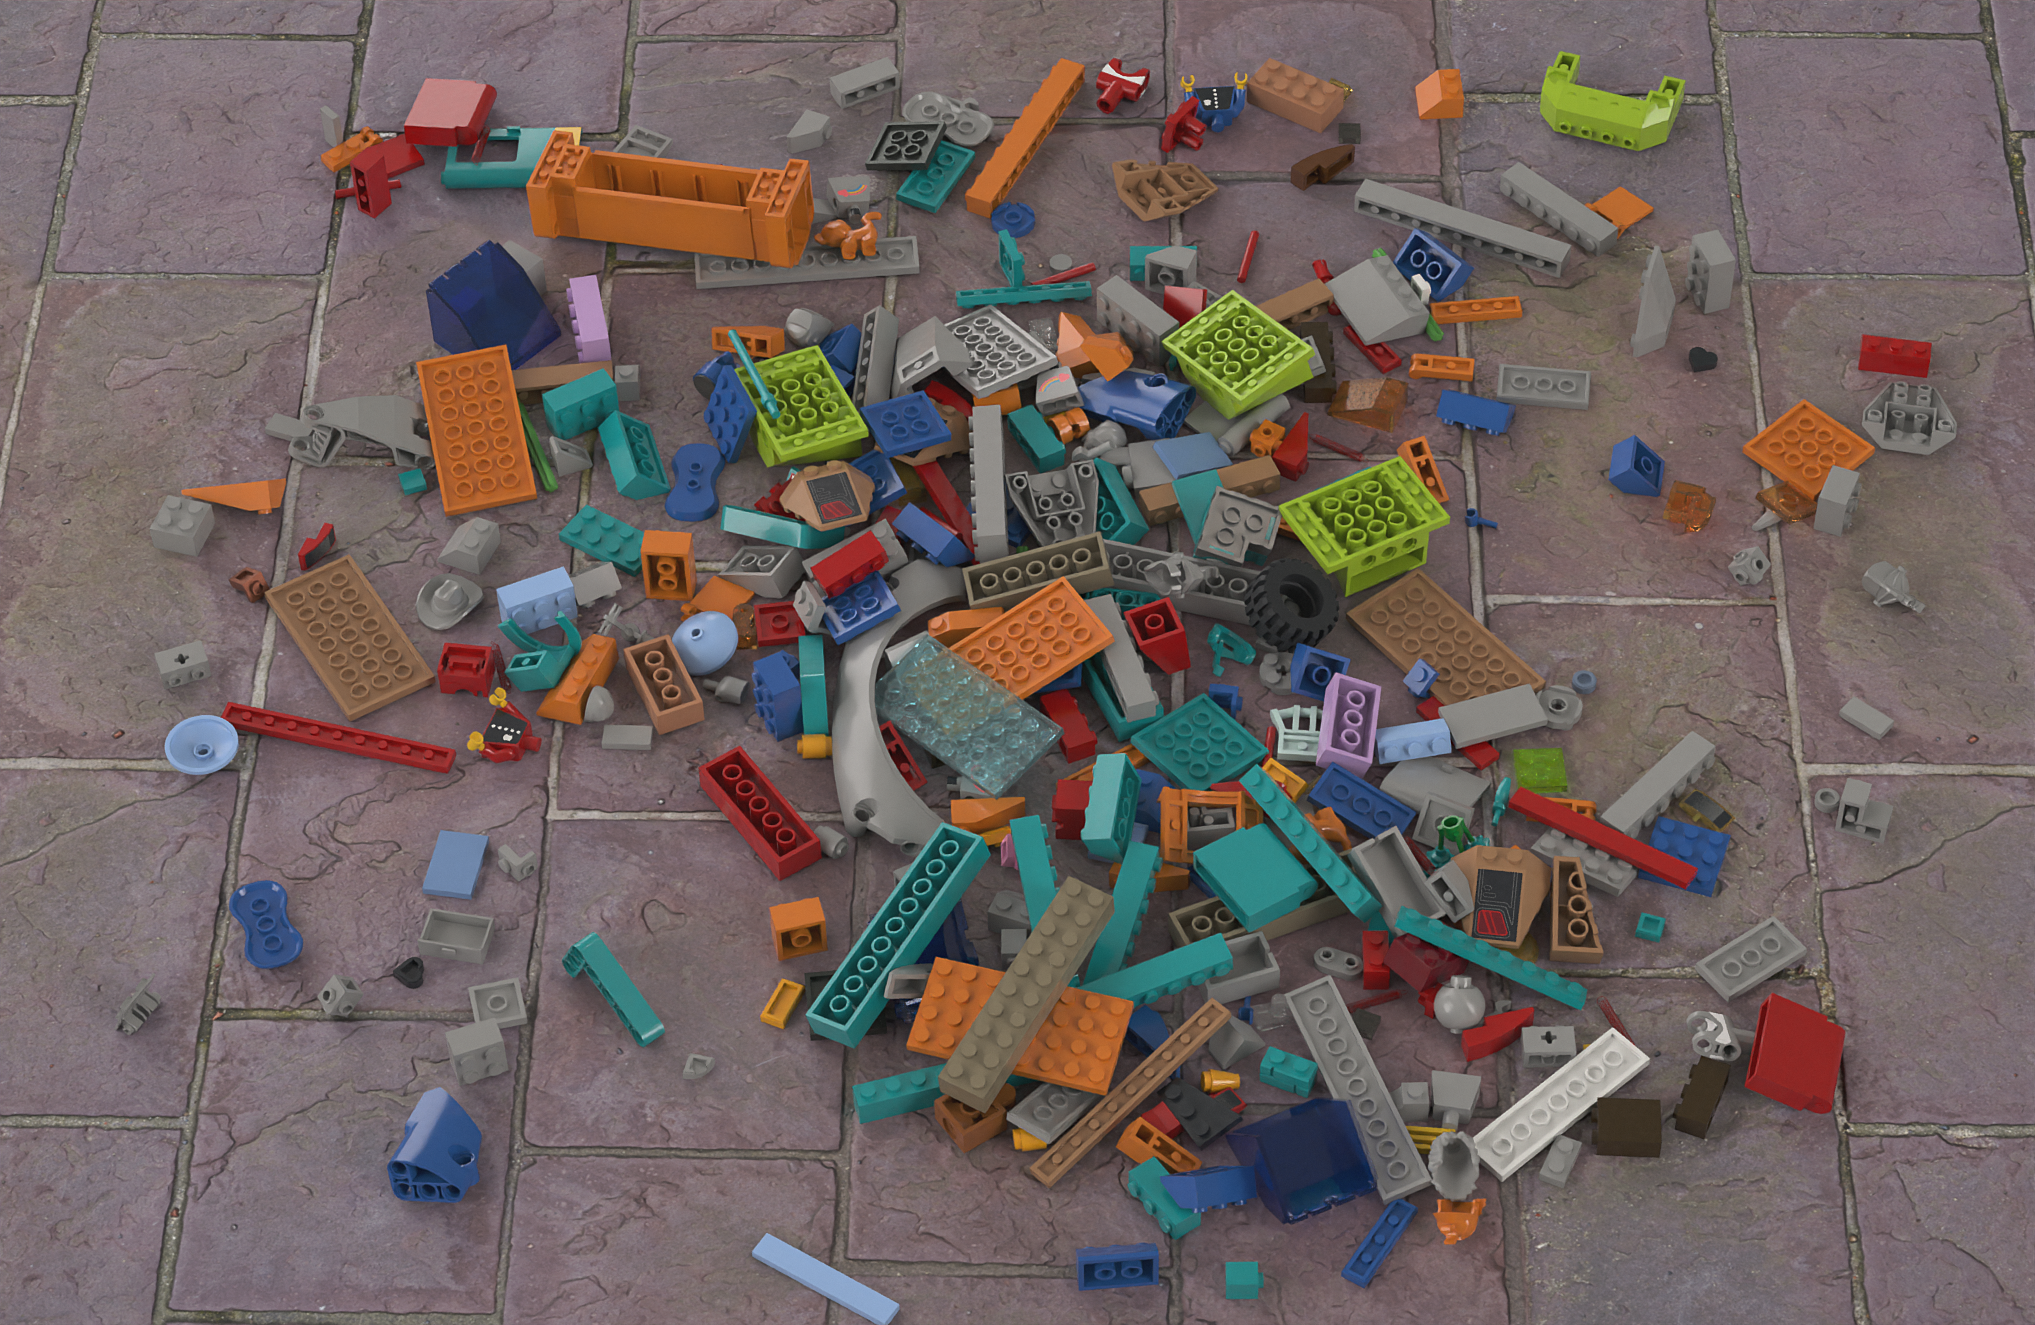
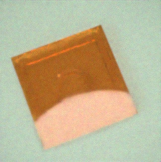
M1789 481L1759 491L1755 498L1789 525L1815 515L1818 504Z

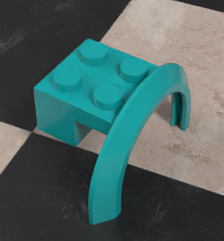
M558 611L557 614L559 616H555L554 619L567 634L569 644L564 646H552L532 638L512 618L498 625V628L510 641L528 652L514 655L504 672L521 692L554 688L559 683L565 668L569 666L571 658L579 653L582 647L581 636L562 611Z

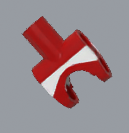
M1113 58L1100 72L1096 82V88L1104 91L1096 102L1100 111L1110 114L1123 98L1137 102L1148 86L1150 70L1142 68L1135 73H1123L1121 71L1122 60Z

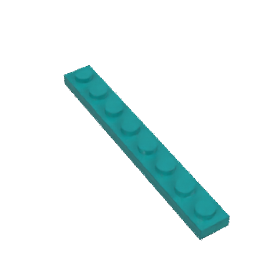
M1401 906L1398 911L1394 927L1578 1010H1581L1584 1006L1588 989L1582 987L1579 983L1570 982L1554 972H1548L1537 967L1530 961L1519 959L1508 951L1499 950L1489 945L1486 941L1477 940L1466 935L1461 930H1455L1444 925L1437 919L1428 918L1415 909Z

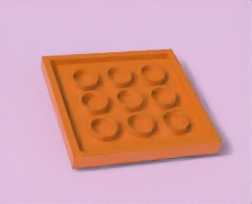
M1803 399L1745 444L1742 453L1814 502L1819 498L1833 465L1853 471L1874 454L1875 447Z

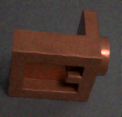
M245 567L229 579L231 586L244 591L251 603H255L265 595L264 592L270 590L261 571Z

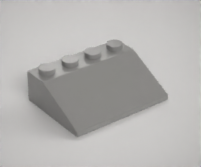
M1388 255L1367 259L1325 283L1327 288L1334 294L1335 304L1365 346L1425 332L1430 313Z

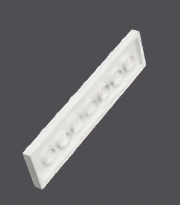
M1612 1027L1473 1137L1476 1144L1475 1148L1478 1150L1477 1155L1480 1157V1163L1503 1182L1552 1143L1559 1134L1562 1135L1587 1115L1592 1107H1596L1597 1097L1608 1098L1647 1067L1650 1063V1058Z

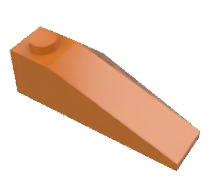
M1061 312L1058 322L1059 338L1056 343L1058 350L1055 354L1058 362L1062 364V367L1069 366L1075 378L1082 379V376L1085 374L1100 373L1079 346L1087 336L1096 334L1081 316Z
M1119 332L1087 336L1079 345L1107 382L1128 368L1134 360L1132 348Z
M286 478L192 488L181 491L182 495L248 511L258 510V514L272 513V508L280 507L286 486Z

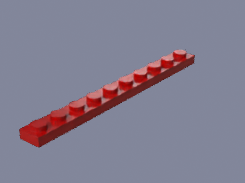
M233 702L227 703L220 717L227 720L238 730L446 774L449 773L457 756L456 750Z

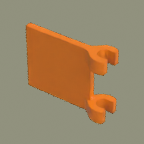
M1621 186L1595 203L1585 204L1586 207L1618 227L1617 239L1625 229L1654 211L1652 206Z
M713 576L690 603L683 604L681 612L684 615L681 617V621L684 622L689 617L695 615L696 612L705 611L721 612L733 621L755 596V592Z

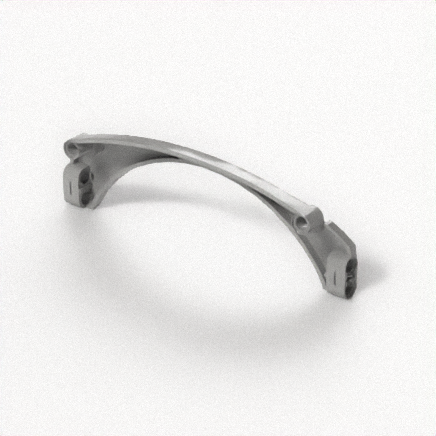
M917 559L896 571L889 578V583L885 582L901 611L846 642L837 675L832 715L833 767L845 830L853 837H861L867 829H870L890 843L901 845L900 849L904 854L916 858L942 822L945 823V821L930 810L914 793L890 757L883 741L876 715L875 679L877 668L887 644L908 622L940 605L965 601L966 584L961 568L955 566L947 568L940 562L935 565L931 561Z

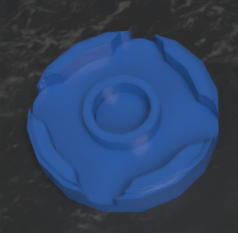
M1011 202L1001 204L992 212V228L997 234L998 231L1007 229L1011 237H1023L1034 228V211L1028 205L1017 202V204H1011Z

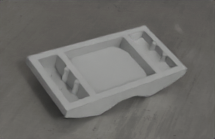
M635 125L613 152L665 158L673 144V139Z

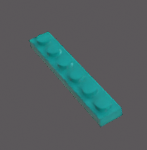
M1090 281L962 290L956 291L957 306L962 308H973L975 305L984 304V306H996L997 303L1017 305L1021 301L1040 303L1042 300L1051 299L1054 302L1063 301L1064 298L1084 300L1087 296H1092Z

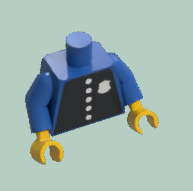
M1238 72L1235 74L1237 89H1235V86L1194 88V91H1192L1195 81L1194 76L1190 75V84L1185 83L1183 76L1180 85L1186 90V93H1184L1185 102L1192 96L1199 100L1195 118L1206 124L1207 127H1211L1214 132H1221L1224 130V126L1232 125L1233 118H1236L1245 106L1246 90H1244V86L1248 82L1246 73L1243 81L1237 80Z

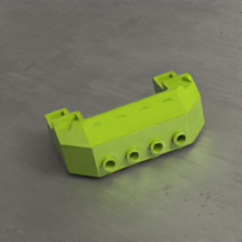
M1559 51L1553 67L1548 66L1540 102V113L1554 131L1635 151H1641L1666 142L1684 98L1686 80L1664 75L1659 90H1650L1646 100L1643 101L1576 85L1581 56Z

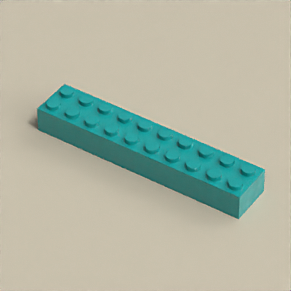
M944 822L940 824L805 1016L814 1033L854 1049L857 1047L889 1001V999L884 997L889 973L899 967L915 964L991 854L982 836Z

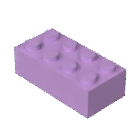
M596 275L569 279L570 288H567L566 292L568 302H572V304H568L570 318L575 317V320H571L573 334L578 333V336H574L576 349H581V352H578L579 363L611 360L609 337Z
M1340 673L1334 674L1325 691L1316 766L1327 769L1333 761L1361 779L1364 777L1373 759L1381 686Z

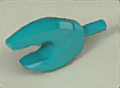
M1504 777L1495 795L1492 807L1494 816L1491 823L1495 827L1498 825L1500 816H1504L1507 810L1511 779L1508 777Z

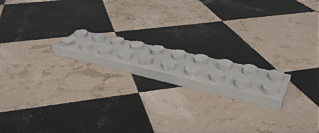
M916 236L877 239L875 245L877 252L874 256H864L861 250H857L855 258L852 260L843 259L840 248L810 243L806 245L798 265H794L793 268L771 266L770 262L694 253L696 289L920 273Z
M1331 975L1284 994V999L1314 1061L1318 1063V1069L1384 1205L1433 1185L1426 1166Z

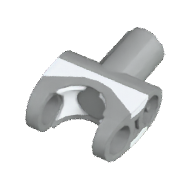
M1696 1011L1688 1016L1686 1024L1688 1030L1695 1034L1692 1038V1045L1696 1053L1722 1061H1734L1741 1053L1751 1055L1755 1032L1736 1029L1729 1016L1718 1013ZM1695 1019L1705 1020L1704 1024L1699 1027L1691 1025ZM1705 1039L1710 1045L1701 1048L1697 1046L1699 1040Z

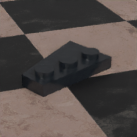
M1176 1077L1157 1091L1158 1096L1201 1151L1243 1121L1239 1114L1179 1077Z

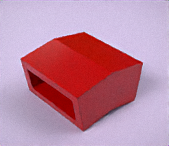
M1163 1101L1140 1115L1141 1118L1170 1139L1175 1138L1184 1131L1180 1122Z

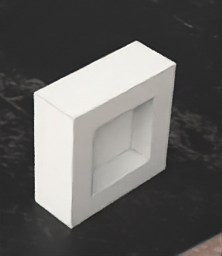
M1420 274L1412 276L1410 287L1424 306L1428 305L1429 294H1431L1429 283Z

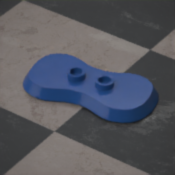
M699 443L684 445L672 458L671 465L675 475V484L666 498L665 509L668 515L676 520L703 521L712 517L719 508V499L715 485L718 476L724 469L725 457L720 450L712 445Z
M264 880L244 885L237 889L229 900L231 914L240 922L245 931V957L255 967L266 970L288 965L300 955L303 949V938L287 917V892L282 885L275 881Z

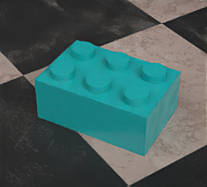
M604 368L542 394L546 426L554 437L564 441L600 426L615 410L619 411L616 384Z

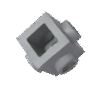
M1759 546L1735 554L1734 560L1728 566V569L1740 586L1746 584L1754 585L1763 579V574L1770 567L1771 563Z
M334 974L317 997L328 1014L348 1016L364 994L353 977Z

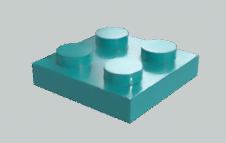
M1007 229L998 231L999 264L1011 287L1023 286L1022 281H1025V274L1022 269V265H1025L1022 252H1018L1016 240L1010 236Z

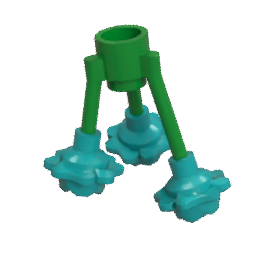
M1447 816L1442 820L1441 825L1437 827L1439 833L1438 846L1432 851H1427L1426 856L1435 868L1439 869L1450 862L1451 858L1455 856L1450 853L1449 849L1445 848L1444 836L1449 841L1457 843L1460 853L1476 845L1490 846V839L1484 838L1482 835L1472 836L1464 823L1463 817ZM1463 834H1465V836L1468 839V844L1464 846L1461 841Z

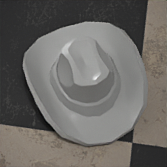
M450 573L439 574L430 579L420 590L417 596L416 610L419 619L426 627L439 631L451 628L482 601L484 595L480 587L462 576Z

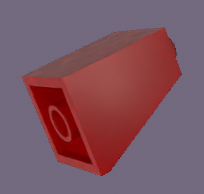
M1169 597L1124 612L1126 621L1140 650L1168 675L1191 667L1185 629Z

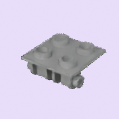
M154 973L148 980L143 978L135 988L136 992L132 998L128 996L120 1006L121 1010L115 1017L118 1020L114 1028L115 1030L121 1025L124 1027L123 1031L127 1035L136 1033L143 1022L147 1020L146 1017H149L160 1004L161 996L157 992L151 993L148 991L155 977Z

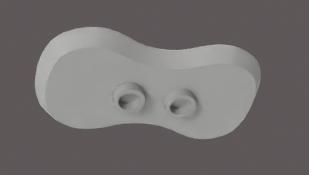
M936 92L916 94L905 104L902 110V114L908 122L945 121L947 129L944 135L954 144L963 148H974L980 145L994 128V122L987 114L957 107L945 96Z

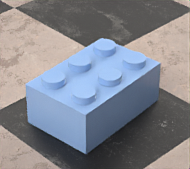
M564 566L496 589L501 621L504 622L512 618L527 634L558 624L554 619L555 616H559L557 614L558 611H562L569 620L578 617L574 586Z

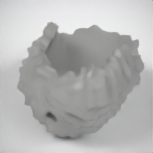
M1453 1131L1443 1132L1440 1136H1437L1430 1146L1431 1151L1430 1155H1428V1170L1431 1172L1432 1177L1431 1183L1435 1185V1189L1443 1195L1444 1199H1450L1452 1202L1465 1201L1467 1195H1471L1472 1190L1477 1188L1474 1183L1480 1175V1157L1477 1155L1476 1144L1473 1138L1463 1131L1457 1134Z

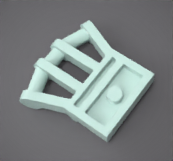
M1294 705V707L1277 710V708L1270 710L1271 720L1279 733L1277 759L1316 762L1320 731H1316V718L1322 720L1323 710L1318 709L1317 706L1301 708L1300 705ZM1293 717L1292 730L1285 728L1282 719ZM1299 717L1310 718L1309 731L1299 730Z

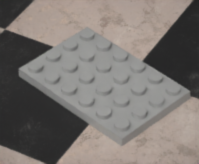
M992 305L944 324L969 350L973 365L956 376H953L945 366L942 369L978 399L988 397L998 390L1006 389L1012 384L1021 380H1027L1037 373L1048 371L1051 367L1058 365L1057 356Z

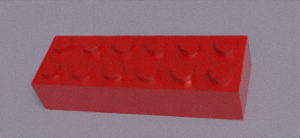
M741 746L698 767L702 789L779 881L822 858L820 839Z

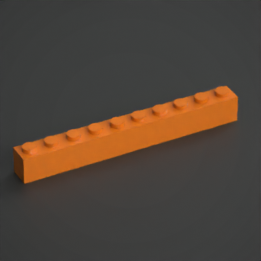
M1061 58L1057 65L1052 67L1050 75L1047 79L1043 80L1039 91L1033 94L1030 104L1024 107L1019 120H1015L1010 133H1006L1001 146L995 149L992 159L986 162L983 172L977 175L974 185L966 191L967 211L991 219L993 210L1002 203L1085 82V65Z

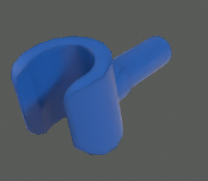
M1474 508L1467 509V516H1465L1467 526L1475 527L1480 524L1497 528V522L1478 517V512Z
M1247 996L1244 1000V1006L1238 1009V1019L1249 1021V1025H1252L1253 1008L1250 1007L1251 996Z

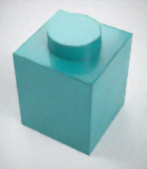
M1226 1262V1299H1258V1288L1264 1287L1263 1272H1258V1262Z

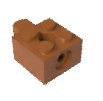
M1005 1083L986 1113L945 1094L934 1100L935 1119L965 1154L1007 1129V1110L1016 1105V1091L1012 1085Z

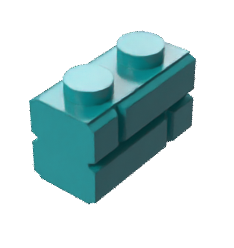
M1270 1046L1260 1065V1082L1308 1098L1317 1081L1318 1063Z

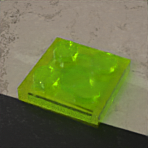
M1562 748L1513 749L1517 790L1521 786L1534 793L1567 792Z

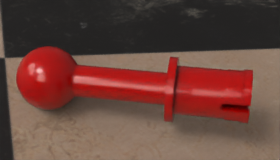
M1321 259L1313 262L1312 267L1317 279L1319 278L1324 284L1334 279V276L1328 270L1326 260L1322 259L1321 262ZM1334 301L1330 306L1327 305L1329 314L1333 316L1342 314Z

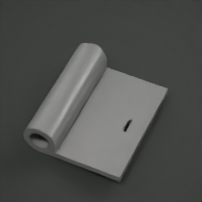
M1280 394L1229 420L1205 401L1186 416L1183 423L1198 434L1210 432L1218 442V446L1223 449L1226 455L1232 457L1250 443L1249 438L1254 429H1258L1265 419L1275 422L1289 410L1290 404L1287 398Z
M1428 756L1400 761L1384 778L1379 790L1420 815L1426 793L1429 791L1472 807L1490 788L1491 782Z

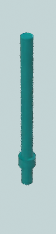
M734 329L730 330L728 336L761 396V403L769 411L773 419L779 418L781 414L776 406L777 401L774 395L769 393L737 331Z

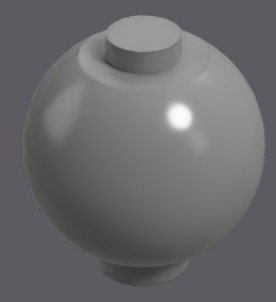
M1451 975L1450 983L1442 986L1436 994L1434 1012L1438 1021L1444 1027L1451 1028V1033L1462 1034L1463 1030L1472 1029L1481 1021L1485 1012V1000L1481 991L1471 984L1470 976Z

